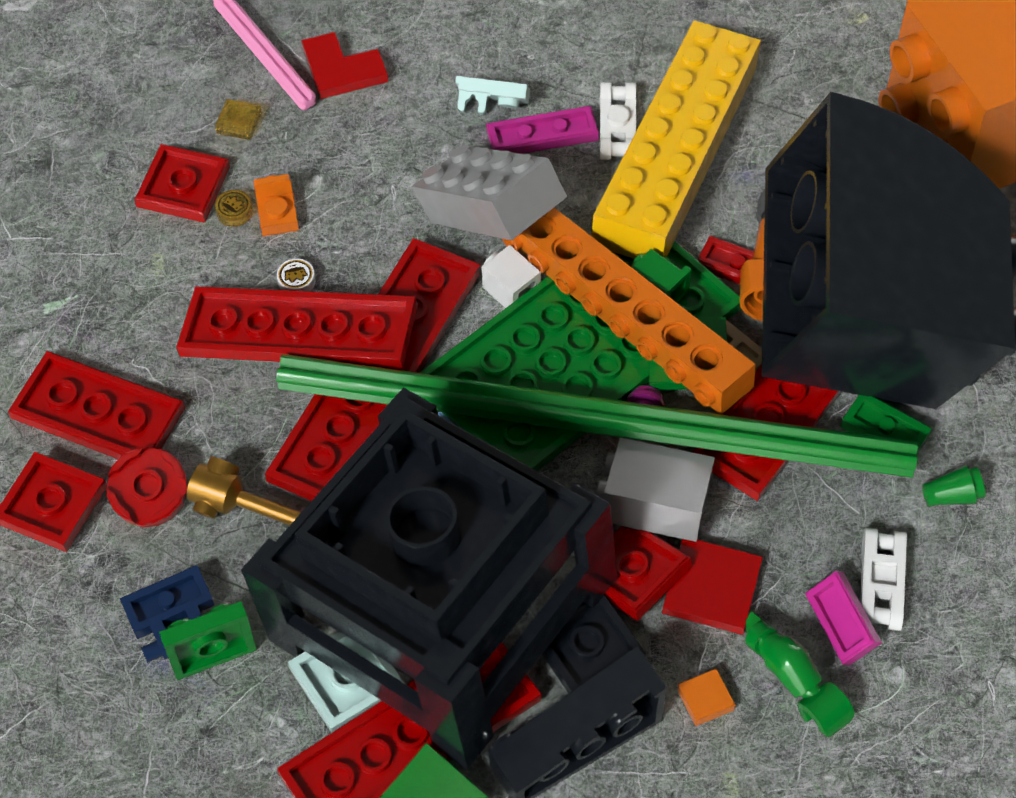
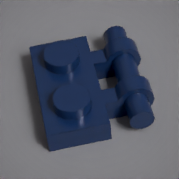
M197 565L119 598L136 638L140 639L151 633L154 634L156 641L141 647L147 663L162 656L164 660L168 659L159 634L160 631L165 630V627L185 618L192 620L202 616L201 611L215 606Z

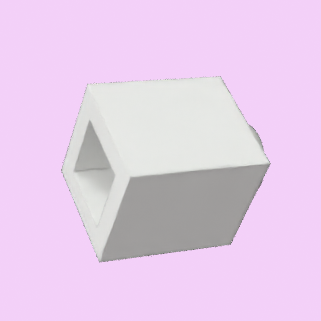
M511 245L500 253H494L489 256L484 265H482L483 288L505 308L541 282V272Z

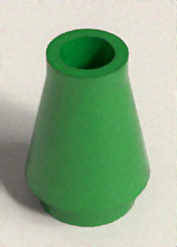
M964 465L931 482L922 484L923 496L927 507L976 504L977 499L985 498L986 496L984 482L977 466L968 468L967 465Z

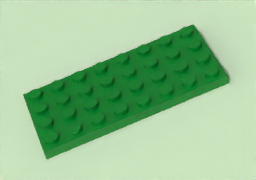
M674 241L667 257L680 270L685 265L692 269L689 292L677 303L695 317H726V320H728L740 311V297ZM614 253L629 266L634 260L633 258ZM546 277L420 373L626 401L628 395L637 387L649 383V361L640 355L632 343L625 338L617 337L607 323L597 315H590L583 308L581 302L571 294L566 295L561 292L551 278ZM442 412L454 425L537 472L587 433Z

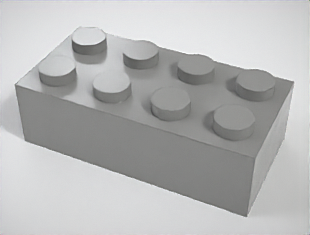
M462 145L449 153L450 158L442 164L424 171L421 175L422 179L412 185L431 223L507 240H513L567 198L549 158Z

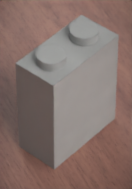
M620 438L616 452H608L603 475L608 476V480L600 479L596 496L611 504L612 524L697 542L715 457Z

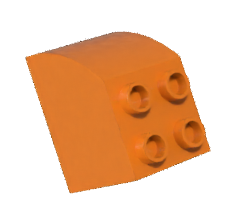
M907 0L899 37L890 45L892 67L887 88L879 93V106L905 117L948 143L978 167L999 189L1016 183V0Z

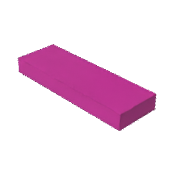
M591 106L486 123V133L492 150L525 154L599 141V131Z

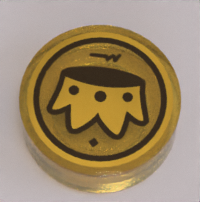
M225 191L215 201L217 218L226 226H241L247 223L253 215L251 198L244 191Z

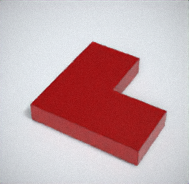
M335 32L301 40L302 48L320 99L388 82V74L378 49L344 57Z

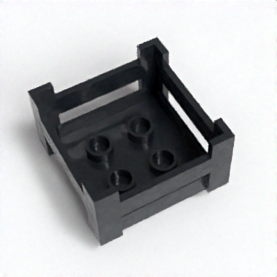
M403 387L378 415L380 425L276 542L268 538L241 571L269 641L294 657L303 652L309 653L428 730L434 748L466 769H469L494 737L490 720L582 602L594 608L617 579L611 504L575 483L568 489L438 416L436 405ZM574 552L575 568L482 683L479 671ZM302 608L414 678L417 691L302 619L305 616Z

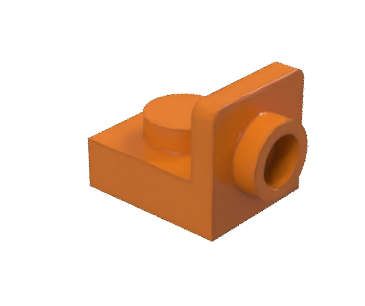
M270 175L254 179L253 183L262 236L299 231L290 175Z

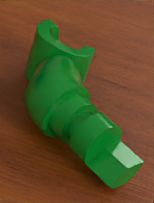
M750 611L745 624L747 633L745 643L747 647L765 660L767 669L778 678L794 698L799 696L803 698L797 702L803 720L808 722L813 719L819 731L826 737L833 736L849 724L855 716L853 706L845 694L833 683L824 682L822 685H819L823 678L808 650L795 638L783 636L761 617Z

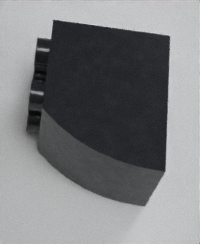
M830 92L765 168L762 377L862 396H872L878 399L937 409L964 387L974 385L985 371L1005 356H1011L1016 353V307H1014L1013 279L1016 276V235H1011L1010 201L978 167L929 130L897 113L870 102Z

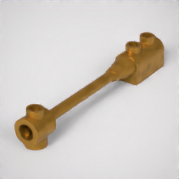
M210 456L207 464H199L188 484L187 499L195 503L192 510L211 519H215L218 512L228 514L236 506L287 525H291L301 513L243 491L242 478L238 476L240 468L217 457Z

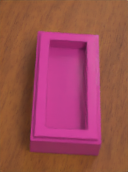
M835 571L805 593L843 665L853 664L882 644L844 572Z

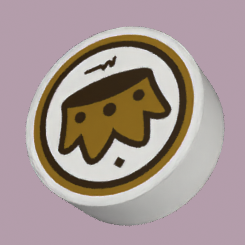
M290 259L282 263L277 270V281L280 290L310 292L315 286V273L312 265L303 259Z

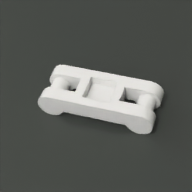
M600 82V160H611V156H624L636 133V83H625V86H611V82ZM611 100H625V105H611Z
M865 527L862 540L860 603L871 623L887 625L889 630L901 631L904 617L907 532L893 531V534L878 533L876 528ZM877 549L891 551V555L877 554ZM875 598L889 600V608L874 607Z

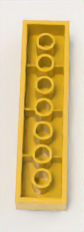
M693 20L593 214L591 236L611 252L635 259L640 253L646 254L650 249H653L662 257H667L756 71L760 39Z

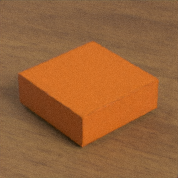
M717 669L678 684L677 691L695 726L730 713L735 709V703Z

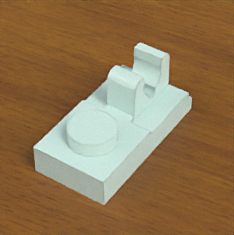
M456 76L455 83L459 89L457 107L461 113H466V105L472 100L473 96L479 102V115L486 114L489 98L498 101V106L514 109L519 108V103L528 104L530 89L527 84Z

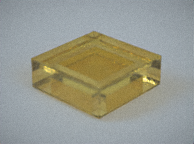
M226 99L215 124L216 134L250 141L262 114L261 106Z

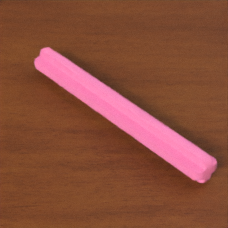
M213 0L214 7L298 107L302 110L313 107L316 104V94L236 0Z

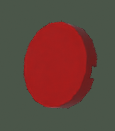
M147 447L135 448L123 454L111 467L108 475L109 479L106 486L107 498L115 513L129 524L139 527L159 526L173 519L184 506L187 497L188 479L179 460L166 450L159 448L148 449Z

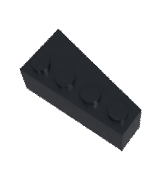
M636 646L550 708L538 714L520 729L498 738L489 750V766L510 798H535L660 723L663 717L667 687L638 646Z

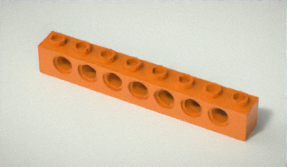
M555 207L513 240L502 239L506 247L511 245L541 273L551 278L561 292L566 295L571 294L581 302L583 308L590 315H597L607 323L617 337L625 338L632 343L643 358L648 361L654 360L664 368L665 373L673 382L681 383L693 392L695 398L703 406H710L722 415L754 387V362Z

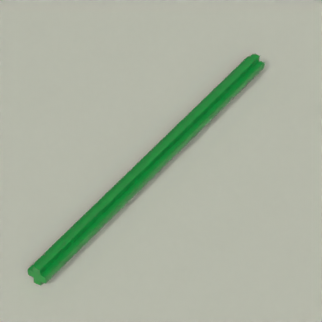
M286 354L281 355L280 367L277 369L276 382H278V389L389 404L404 387L436 405L438 412L913 478L917 464V441Z

